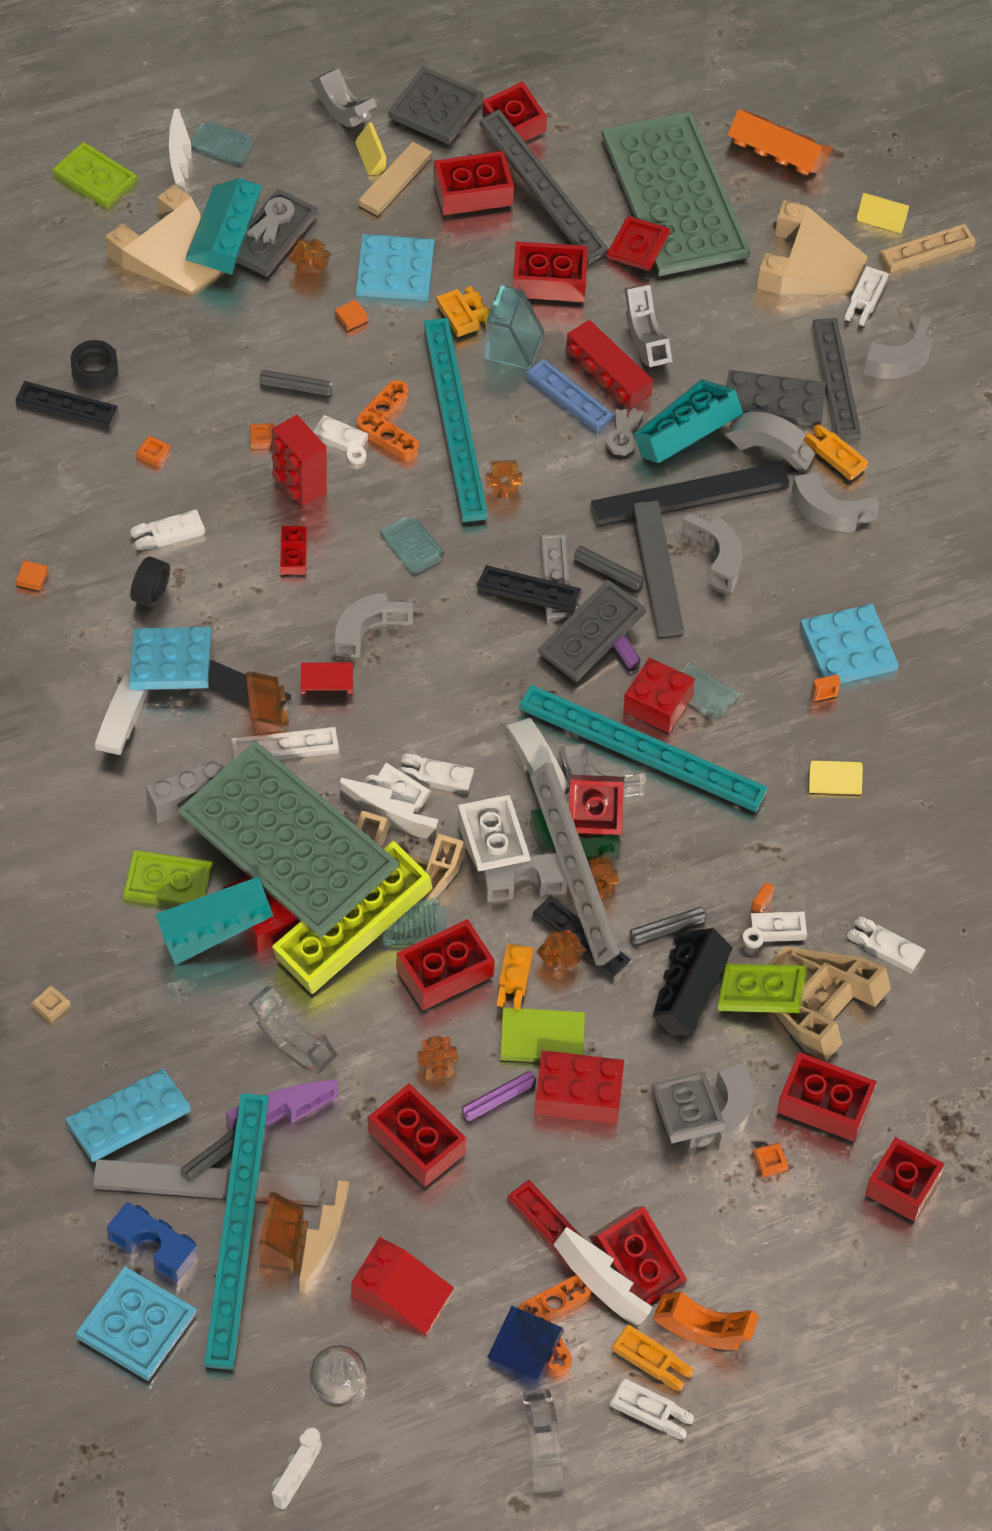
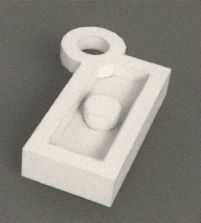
M324 415L313 431L323 443L346 452L349 463L353 465L364 463L366 451L363 449V446L368 440V433ZM358 453L361 456L359 458H354L352 455Z
M385 763L378 776L369 775L363 781V783L370 784L371 781L375 780L377 786L392 789L395 800L416 804V813H419L432 791L389 763Z
M751 913V928L744 931L742 940L746 947L752 949L759 948L763 942L806 940L805 913ZM750 935H756L758 937V940L751 941L748 937Z

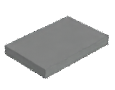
M705 1071L651 1084L671 1144L726 1130L725 1122Z

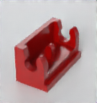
M301 662V694H306V691H348V694H353V662Z

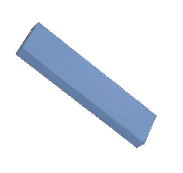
M544 358L526 371V378L596 433L614 420V413Z

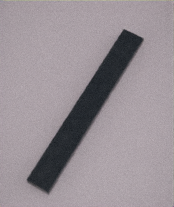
M778 462L591 500L590 506L597 525L635 518L633 511L634 503L659 501L660 511L666 512L788 487L789 479L783 463Z

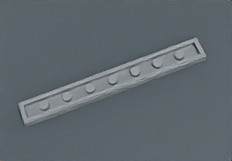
M545 763L532 773L530 778L596 965L603 966L620 954L554 765L553 763Z
M98 1159L96 1160L93 1188L227 1199L230 1169L209 1168L193 1181L188 1182L181 1176V1168L183 1166ZM260 1172L256 1201L319 1206L321 1176Z

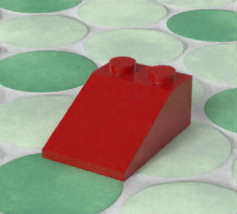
M248 876L222 887V890L248 881L251 878ZM266 891L265 893L273 916L245 930L257 952L272 947L300 923L293 914Z
M645 1206L630 1209L588 1236L594 1246L614 1258L610 1268L633 1282L629 1291L648 1304H651L659 1299L662 1294L668 1293L687 1280Z
M381 1237L378 1238L351 1282L352 1298L424 1335L428 1334L454 1290L452 1285L405 1249Z

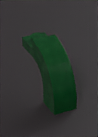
M531 810L530 828L537 846L543 853H557L542 810ZM612 834L594 838L579 837L591 870H595L596 860H610L619 856L621 844L619 835Z

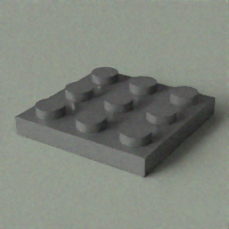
M422 66L389 109L388 118L450 145L483 101L484 93Z

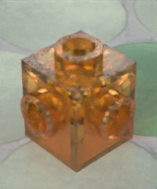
M315 238L312 240L299 239L288 260L295 264L300 272L306 275H310V273L320 274L327 267L331 253L324 248L325 244Z
M516 460L490 461L491 473H486L487 488H491L492 493L497 494L498 498H511L512 494L518 493V487L523 485L522 471H518V463ZM504 477H508L505 482H501Z
M610 858L587 859L601 900L608 898V895L615 894V886L619 885L617 869L613 870V863Z
M571 930L552 932L536 952L549 969L555 972L563 969L571 970L580 963V957L586 949L580 943V939L576 934L572 933Z
M432 1036L422 1040V1049L417 1051L419 1068H424L425 1079L453 1076L454 1063L458 1062L456 1046L451 1047L449 1036Z

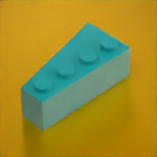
M703 379L698 381L634 433L641 457L660 463L742 415L743 411L736 390Z
M259 877L156 913L164 941L175 965L273 916Z

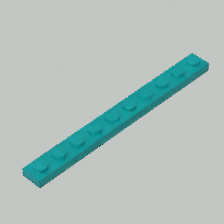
M448 318L424 320V331L462 522L487 520L488 512Z
M531 685L520 702L519 710L754 812H757L767 793V786Z
M245 1093L240 1095L204 1362L205 1367L234 1370L269 1105V1096Z

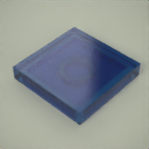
M511 1306L487 1358L540 1382L564 1329L561 1326Z

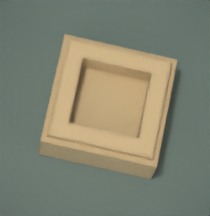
M52 985L31 1002L32 1008L50 1023L71 1006L70 1001Z

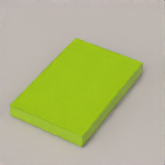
M84 141L52 169V175L106 209L138 181V175Z
M133 850L123 891V900L176 907L206 896L213 862Z
M727 963L724 968L718 1000L719 1011L800 1013L807 974L806 965Z
M503 1007L500 1060L540 1063L542 1050L583 1055L585 1012L522 1008L519 1010Z

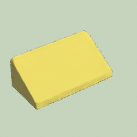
M372 122L368 123L356 139L355 144L367 174L372 176L386 171V155Z
M863 193L857 221L896 233H902L906 224L909 206Z
M810 761L808 770L809 793L861 795L862 763Z

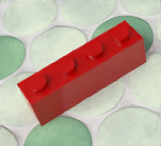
M590 319L567 333L566 350L568 354L573 358L575 357L588 373H592L602 387L607 388L614 394L619 403H623L630 410L652 396L654 380Z

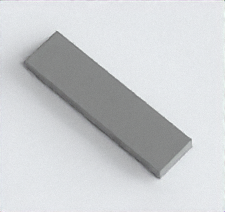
M541 534L543 579L570 585L566 534ZM545 607L546 623L565 622L572 615V613Z

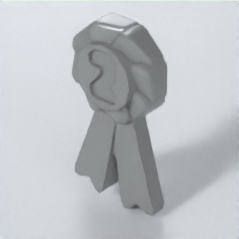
M283 197L273 198L267 202L264 208L266 216L248 230L247 236L253 237L257 241L264 233L263 243H275L278 226L285 222H290L294 215L293 203Z
M636 408L632 409L628 419L627 409H615L616 429L610 431L606 438V447L614 455L626 456L635 449L636 440L632 432L644 416V411H637Z

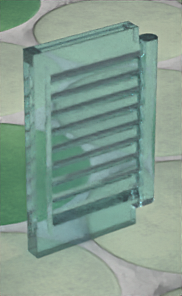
M208 121L206 125L201 124L193 136L191 149L240 166L253 146V141H250L252 138L250 135Z
M405 517L380 531V535L413 575L440 562V556L445 553L416 517L411 520Z
M691 662L682 671V673L695 678L694 696L690 699L688 705L711 720H714L716 716L722 718L741 696L740 693Z
M439 899L419 900L382 933L383 947L416 944L447 929L446 907L440 906Z

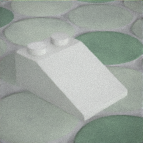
M510 794L458 805L459 829L477 871L530 861V855Z

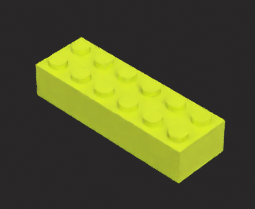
M394 840L384 850L398 861L399 867L321 939L300 922L272 946L276 959L311 994H314L433 889L430 876Z

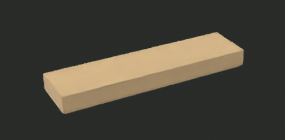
M412 142L358 200V206L379 216L432 158V152Z
M964 223L881 250L879 256L888 271L892 273L975 246L976 240Z

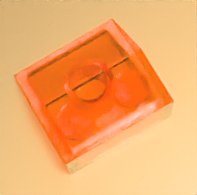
M246 672L253 736L285 732L284 726L289 725L287 710H282L281 701H286L284 685L279 686L278 677L256 672Z
M270 1192L260 1236V1268L294 1273L295 1264H301L303 1246L299 1245L301 1237L306 1238L309 1221L304 1220V1209L276 1192Z

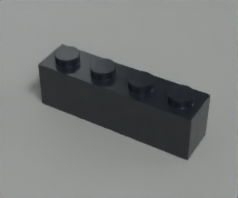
M714 928L676 932L673 940L676 942V947L670 950L668 957L672 962L670 969L664 972L663 979L666 981L665 987L659 990L652 1016L671 1036L692 1034L714 987L717 985L718 978L728 962V957L733 947Z

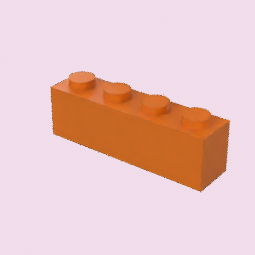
M738 109L728 136L734 138L733 143L742 147H746L747 144L755 147L754 152L765 157L767 154L775 156L774 161L785 166L791 163L797 166L795 170L805 175H808L809 172L817 173L833 150V146L815 143L814 138L802 134L797 135L790 128L779 124L775 125L771 120L747 110Z

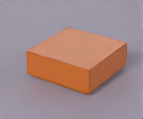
M356 299L335 309L336 317L347 331L368 321V314Z
M274 423L249 424L251 450L273 448L271 440L272 428L275 427Z
M149 435L136 452V458L159 467L171 451V446Z
M24 560L16 579V586L41 591L49 572L48 566Z
M838 674L813 680L811 690L813 701L838 696L841 684Z
M768 882L764 883L752 901L750 913H763L772 901L775 886Z
M779 1142L753 1149L752 1154L762 1178L788 1171L789 1165Z

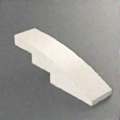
M177 108L174 109L170 125L169 161L172 185L175 184L185 191L184 179L189 178L187 159H192L191 141L180 110Z
M125 673L114 694L98 733L95 750L121 755L125 741L129 739L134 723H137L148 689L130 690V674Z
M529 718L506 725L508 734L524 769H528L531 775L545 763H553L564 795L568 794L570 787L550 747L532 719Z
M341 777L340 796L360 811L386 817L391 827L407 834L436 841L439 819L415 814L416 804L393 799L392 789Z
M566 1227L554 1243L556 1249L570 1268L596 1296L614 1312L638 1328L653 1307L629 1291L633 1282L610 1268L614 1258Z

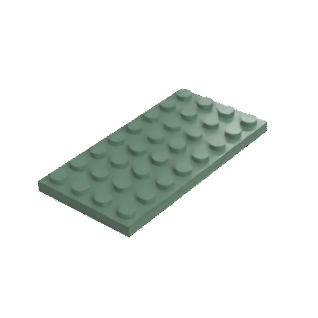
M691 111L602 129L601 136L634 217L666 226L670 229V234L654 262L658 276L750 258V248Z
M256 740L177 810L186 822L251 879L259 877L264 890L320 939L399 867L398 861Z

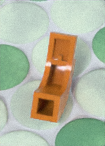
M680 1291L661 1295L653 1320L675 1335L694 1343L715 1349L738 1350L740 1342L751 1341L759 1315L753 1310L733 1313L713 1311L697 1304Z

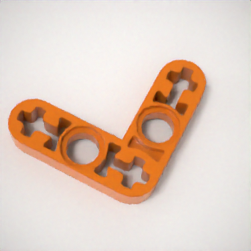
M394 380L358 415L357 429L368 433V439L398 458L409 461L415 459L418 455V440L388 421L408 400L409 387L401 380ZM378 405H387L389 409L381 412L376 407ZM390 432L394 437L392 439H384L381 437V434Z
M577 1275L522 1302L517 1309L516 1320L546 1370L551 1375L557 1377L564 1376L569 1372L572 1357L550 1321L586 1303L591 1297V1290ZM577 1285L579 1288L585 1287L584 1293L580 1294L579 1291L572 1293L574 1286ZM556 1296L561 1299L562 1305L559 1308H551L547 1305L546 1300L549 1297ZM527 1310L530 1314L535 1312L534 1321L537 1326L534 1329V1323L530 1317L524 1318L525 1311ZM546 1332L550 1334L552 1341L546 1345L540 1344L536 1340V1336L539 1333ZM554 1348L556 1357L559 1360L564 1359L563 1366L561 1367L558 1363L553 1365L554 1355L551 1351Z

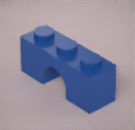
M127 1201L107 1226L108 1240L130 1254L143 1242L157 1244L160 1248L153 1256L154 1269L176 1283L180 1281L197 1259V1245L191 1237L186 1234L180 1235L173 1231L166 1221L154 1219L140 1205L134 1206Z

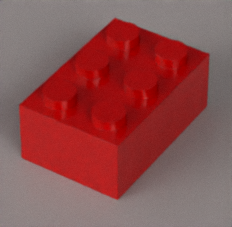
M504 151L434 160L433 181L443 215L513 205L514 184Z
M516 241L512 297L584 302L588 246Z
M297 414L273 427L271 440L273 446V455L271 456L273 461V478L278 484L281 483L286 488L292 500H297L303 507L327 493V447Z
M468 919L396 953V970L422 1011L494 977L495 960Z
M542 1050L534 1115L617 1124L624 1060Z
M798 1052L780 1095L777 1113L855 1142L873 1098L877 1081Z
M410 1083L368 1116V1133L424 1187L428 1186L466 1154L467 1138Z

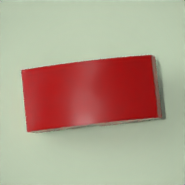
M281 526L280 574L306 575L307 526Z

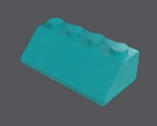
M241 178L214 185L186 260L232 275L258 207L262 185Z

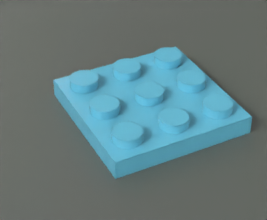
M363 234L356 296L429 301L434 239Z
M873 603L800 621V628L821 678L838 674L842 684L898 670V661Z
M134 628L129 677L130 690L208 688L212 628Z
M124 1267L75 1334L78 1340L149 1381L197 1314V1309L131 1269Z

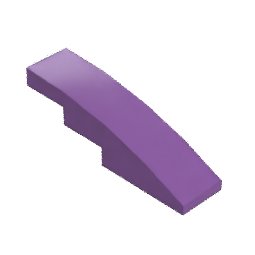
M336 1079L309 1082L265 1094L269 1096L266 1126L284 1115L293 1123L339 1096V1083ZM239 1106L226 1112V1125L230 1131L237 1125Z

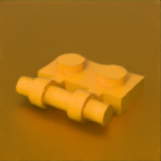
M472 286L465 288V295H462L456 289L436 296V304L444 317L448 318L449 325L457 337L479 330V321L484 322L486 327H491L495 323L491 310L483 304L482 296ZM469 305L473 306L476 310L472 311Z

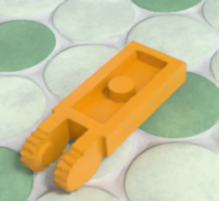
M821 424L813 427L815 436L808 432L805 433L806 436L803 441L850 481L868 468L869 462Z
M507 943L498 984L497 1006L503 1007L506 993L514 994V1009L520 1010L522 996H525L533 947Z
M627 1324L612 1345L611 1350L657 1380H662L666 1386L677 1392H680L684 1385L680 1379L667 1371L668 1368L671 1366L674 1371L687 1378H690L693 1374L692 1368L677 1358L675 1353L631 1325Z

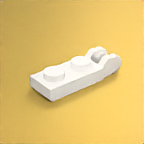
M866 266L850 299L845 320L851 321L856 308L864 310L859 318V325L865 326L888 281L889 273Z
M196 509L148 524L136 525L130 530L132 538H139L135 545L137 550L142 551L202 536L205 534V528Z
M415 754L402 755L401 763L412 768L400 767L399 770L422 785L468 795L474 775V768L424 757L422 759Z
M858 916L855 925L871 936L868 938L865 933L852 928L847 933L848 939L863 947L865 951L912 974L922 959L925 949L879 925L876 926L873 921L866 919V917Z
M625 1378L620 1382L610 1401L611 1407L660 1431L664 1430L668 1435L681 1440L685 1438L687 1431L669 1421L670 1415L685 1424H692L695 1419L691 1412L675 1405V1402Z
M309 1427V1429L304 1431V1434L299 1438L300 1448L296 1453L290 1455L286 1463L285 1472L282 1477L275 1479L271 1487L274 1506L284 1510L287 1508L319 1454V1450H321L320 1432L316 1428Z

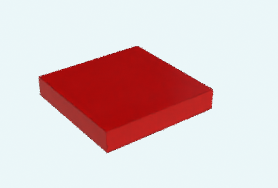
M627 216L606 256L610 260L650 271L670 234V229L666 226Z

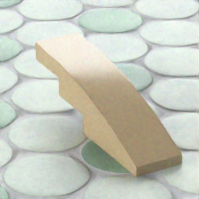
M338 1180L334 1206L323 1204L319 1230H307L299 1280L300 1293L307 1292L321 1272L335 1245L349 1198L348 1181Z

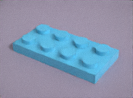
M162 1068L65 1118L68 1128L89 1159L94 1162L191 1112L190 1104L165 1069Z

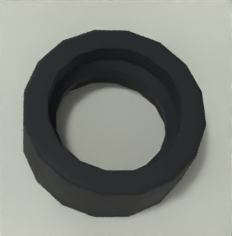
M89 340L79 344L72 351L70 357L72 376L81 385L90 388L103 387L116 378L118 372L117 354L108 343L99 340ZM97 356L109 362L104 369L99 371H88L80 367V363L89 357Z
M151 556L146 557L135 573L131 585V600L150 608L154 607L160 601L167 587L170 576L169 563Z

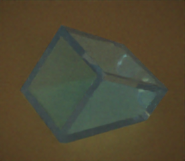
M499 286L486 321L484 359L529 370L533 367L545 331L523 290Z

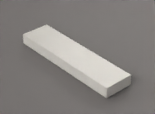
M336 727L231 738L233 759L255 740L278 760L339 754Z

